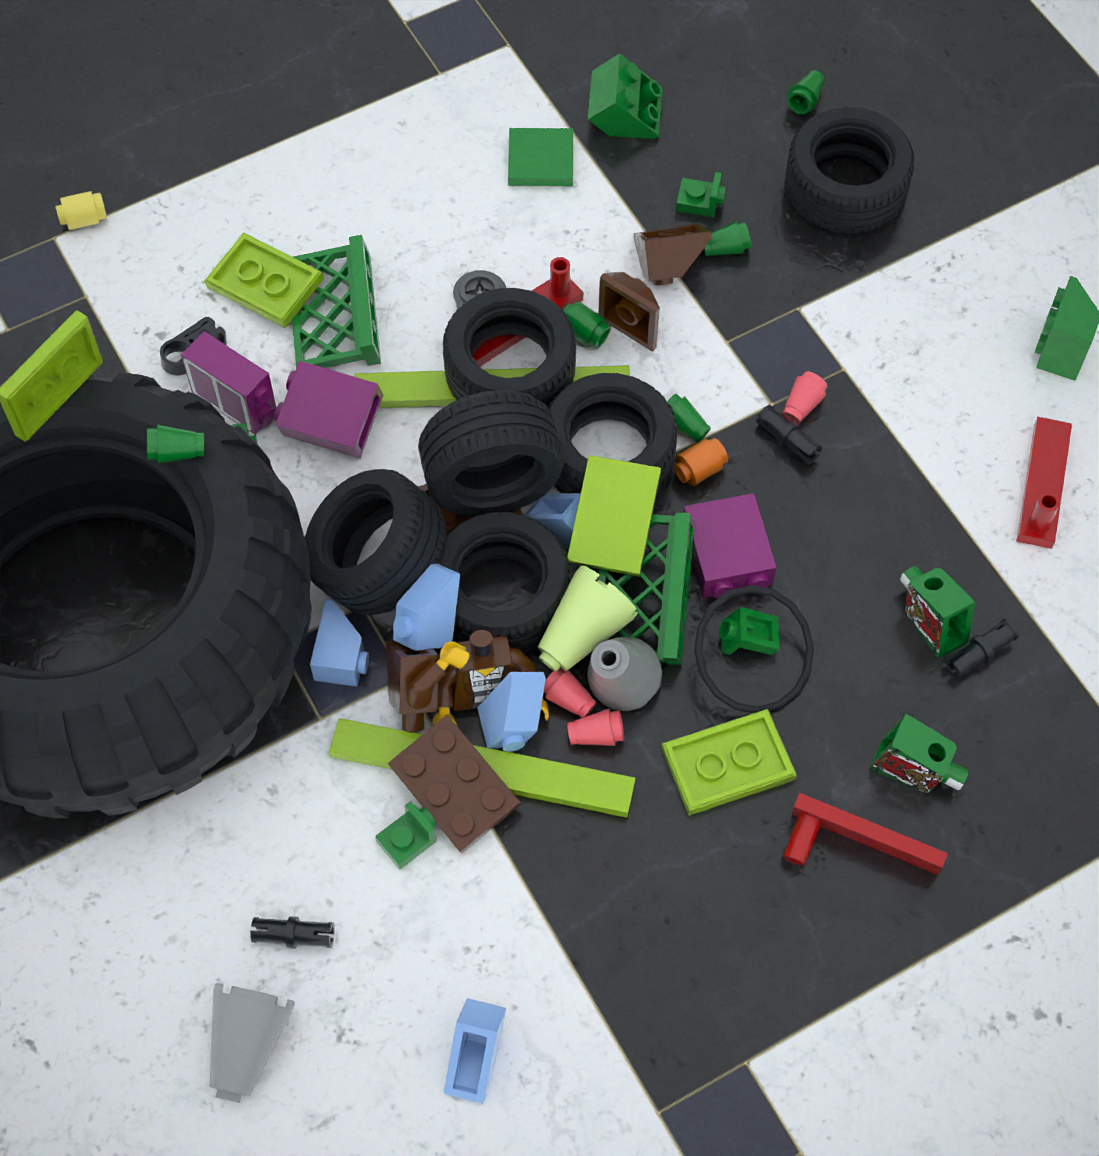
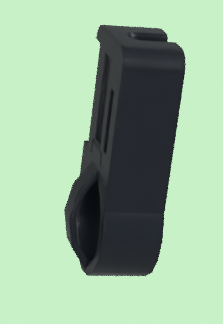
M204 317L161 346L160 358L162 368L171 375L186 374L182 358L178 362H173L166 359V357L173 352H184L204 331L226 345V331L221 326L216 328L215 321L212 318Z

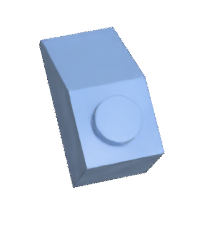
M581 493L545 494L536 500L524 515L525 517L532 518L533 521L540 522L541 525H545L548 530L554 533V536L558 537L564 548L569 549Z
M431 564L398 601L393 623V640L415 651L442 648L446 642H452L460 573L439 564Z
M325 598L310 662L314 681L358 687L360 674H366L368 670L369 652L364 651L362 637L334 600Z
M510 672L477 707L487 748H502L506 752L516 751L523 748L525 743L537 732L546 680L544 672Z
M469 998L466 999L456 1022L443 1094L484 1103L501 1040L506 1014L505 1007Z

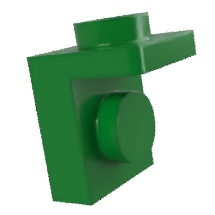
M715 172L713 183L682 178L676 211L714 218L717 205L723 206L726 186L721 185L722 173Z
M739 607L726 617L720 625L719 637L722 640V653L730 655L738 648H744L773 655L779 650L778 616Z
M412 801L405 805L406 813L375 836L378 845L399 870L437 842L434 829L437 826L435 819L425 807L418 809Z

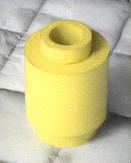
M91 191L62 197L60 198L62 205L55 206L60 225L67 224L69 230L100 224L99 220L107 219L100 192L92 194Z

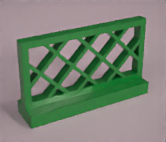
M362 234L349 237V245L293 256L297 260L307 265H312L316 267L315 269L333 277L324 289L317 287L314 291L318 294L309 306L304 304L292 319L296 368L299 361L323 368L365 360L368 366L380 364L381 356L371 257ZM347 257V263L339 272L329 267L335 259ZM342 282L349 287V290L339 299L331 293ZM327 299L334 303L335 306L326 316H323L316 310ZM343 309L352 314L351 319L344 327L333 322ZM312 316L320 321V323L309 334L302 329V326ZM330 327L338 333L329 344H326L318 338ZM346 337L355 342V350L342 353L336 350ZM313 344L323 349L316 358L304 359V354Z
M675 512V516L652 515L650 529L654 525H669L668 538L657 547L647 539V545L651 548L652 552L643 558L642 563L643 568L658 556L665 564V574L652 584L641 571L640 576L649 587L633 601L621 586L634 575L625 574L618 581H615L607 570L599 569L598 580L607 585L609 579L636 607V612L646 622L630 637L638 639L651 628L659 637L658 649L655 653L660 662H666L667 665L682 666L695 522L690 513ZM667 548L665 559L661 552ZM664 583L662 595L657 588ZM654 592L661 599L662 606L661 610L649 620L637 605ZM660 620V628L658 631L654 624ZM623 629L619 630L624 637H629Z

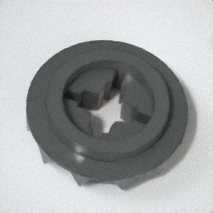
M476 270L464 274L457 280L453 289V298L457 309L476 296L478 287H481L483 292L506 288L504 281L498 275L485 270Z

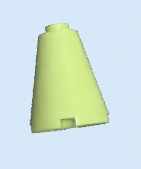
M580 566L575 572L538 645V649L542 652L539 659L555 672L559 668L565 671L569 670L591 653L598 644L608 640L634 620L638 614L635 611L636 607L622 592L610 582L608 585L600 580L596 582L595 580L599 577V574L586 566Z

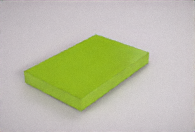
M243 232L204 280L207 288L286 328L324 280V276L321 271Z
M78 310L0 387V403L15 436L25 442L103 363L88 317Z
M593 455L588 456L567 557L570 564L640 577L661 468Z
M768 709L662 743L661 747L689 816L794 781L797 776Z

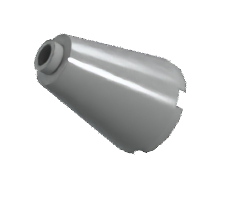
M617 637L601 642L595 647L589 662L587 676L593 695L603 705L613 710L631 711L643 707L657 693L661 685L662 669L658 656L647 643L633 637Z
M215 983L212 1005L209 1087L217 1089L215 1097L240 1103L242 1095H251L294 1009L295 1001L287 999L286 1007L277 1005L278 996L236 986L231 987L230 994L223 993L224 985Z

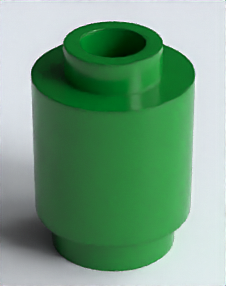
M580 301L574 305L570 303L564 308V314L571 321L576 340L587 348L590 346L595 349L600 348L611 331V326L606 323L607 320Z

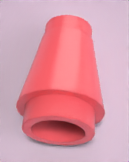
M808 371L804 372L802 376H798L782 416L789 422L795 421L797 424H800L826 396L827 383L824 379Z
M559 668L557 672L553 671L545 680V699L581 718L588 716L597 704V701L592 698L590 693L570 670L564 671Z
M609 708L567 723L571 745L616 746V742L624 741V729L620 710L611 712Z

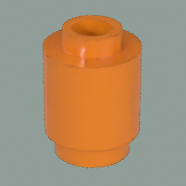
M703 439L676 455L674 471L682 483L687 482L689 485L695 486L722 470L723 465L728 462V455L718 439Z

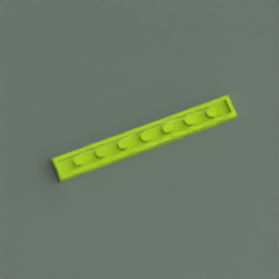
M630 365L575 367L573 382L582 377L598 373H619L630 376ZM537 368L483 370L491 375L512 378L522 377ZM445 371L354 373V377L378 383L383 393L379 408L447 406L456 401L446 382Z
M339 718L329 755L332 758L391 769L387 763L416 741L422 734ZM473 745L514 795L628 818L635 786V777Z

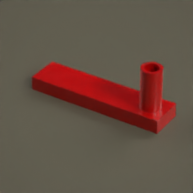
M557 257L551 261L550 279L532 290L549 298L562 310L570 303L574 305L578 301H583L584 292L570 279V262L564 257ZM515 334L496 336L484 342L474 353L473 359L480 367L525 337Z
M1037 416L1034 424L1016 542L1049 549L1053 548L1058 526L1072 423Z
M799 792L792 815L798 817L783 858L794 864L805 866L820 827L936 875L943 868L948 853Z

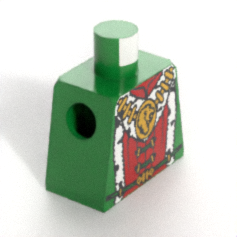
M917 566L907 569L900 578V581L907 588L905 611L936 657L940 658L969 643L975 601L942 568H935L925 574Z
M906 713L883 736L869 768L874 772L925 793H929L940 782L959 791L969 773L968 769L952 762L957 749V745L953 741Z

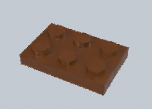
M448 715L387 763L421 806L429 811L439 828L461 854L521 805L516 796Z

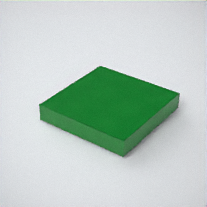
M509 128L508 186H573V128Z

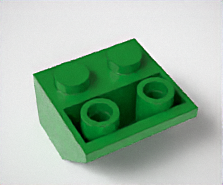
M618 54L592 70L588 120L609 136L655 139L659 137L663 87L656 80L651 79L641 71L636 64Z
M1069 277L1065 289L1058 287L1034 353L1040 355L1036 368L1074 381L1077 379L1099 324V310L1076 277Z

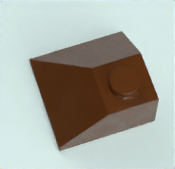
M699 224L633 233L643 277L648 281H653V285L673 283V278L682 277L711 240V231Z
M625 272L603 273L599 282L598 314L607 320V324L653 352L657 347L660 307L651 288L647 287L642 280L633 278Z

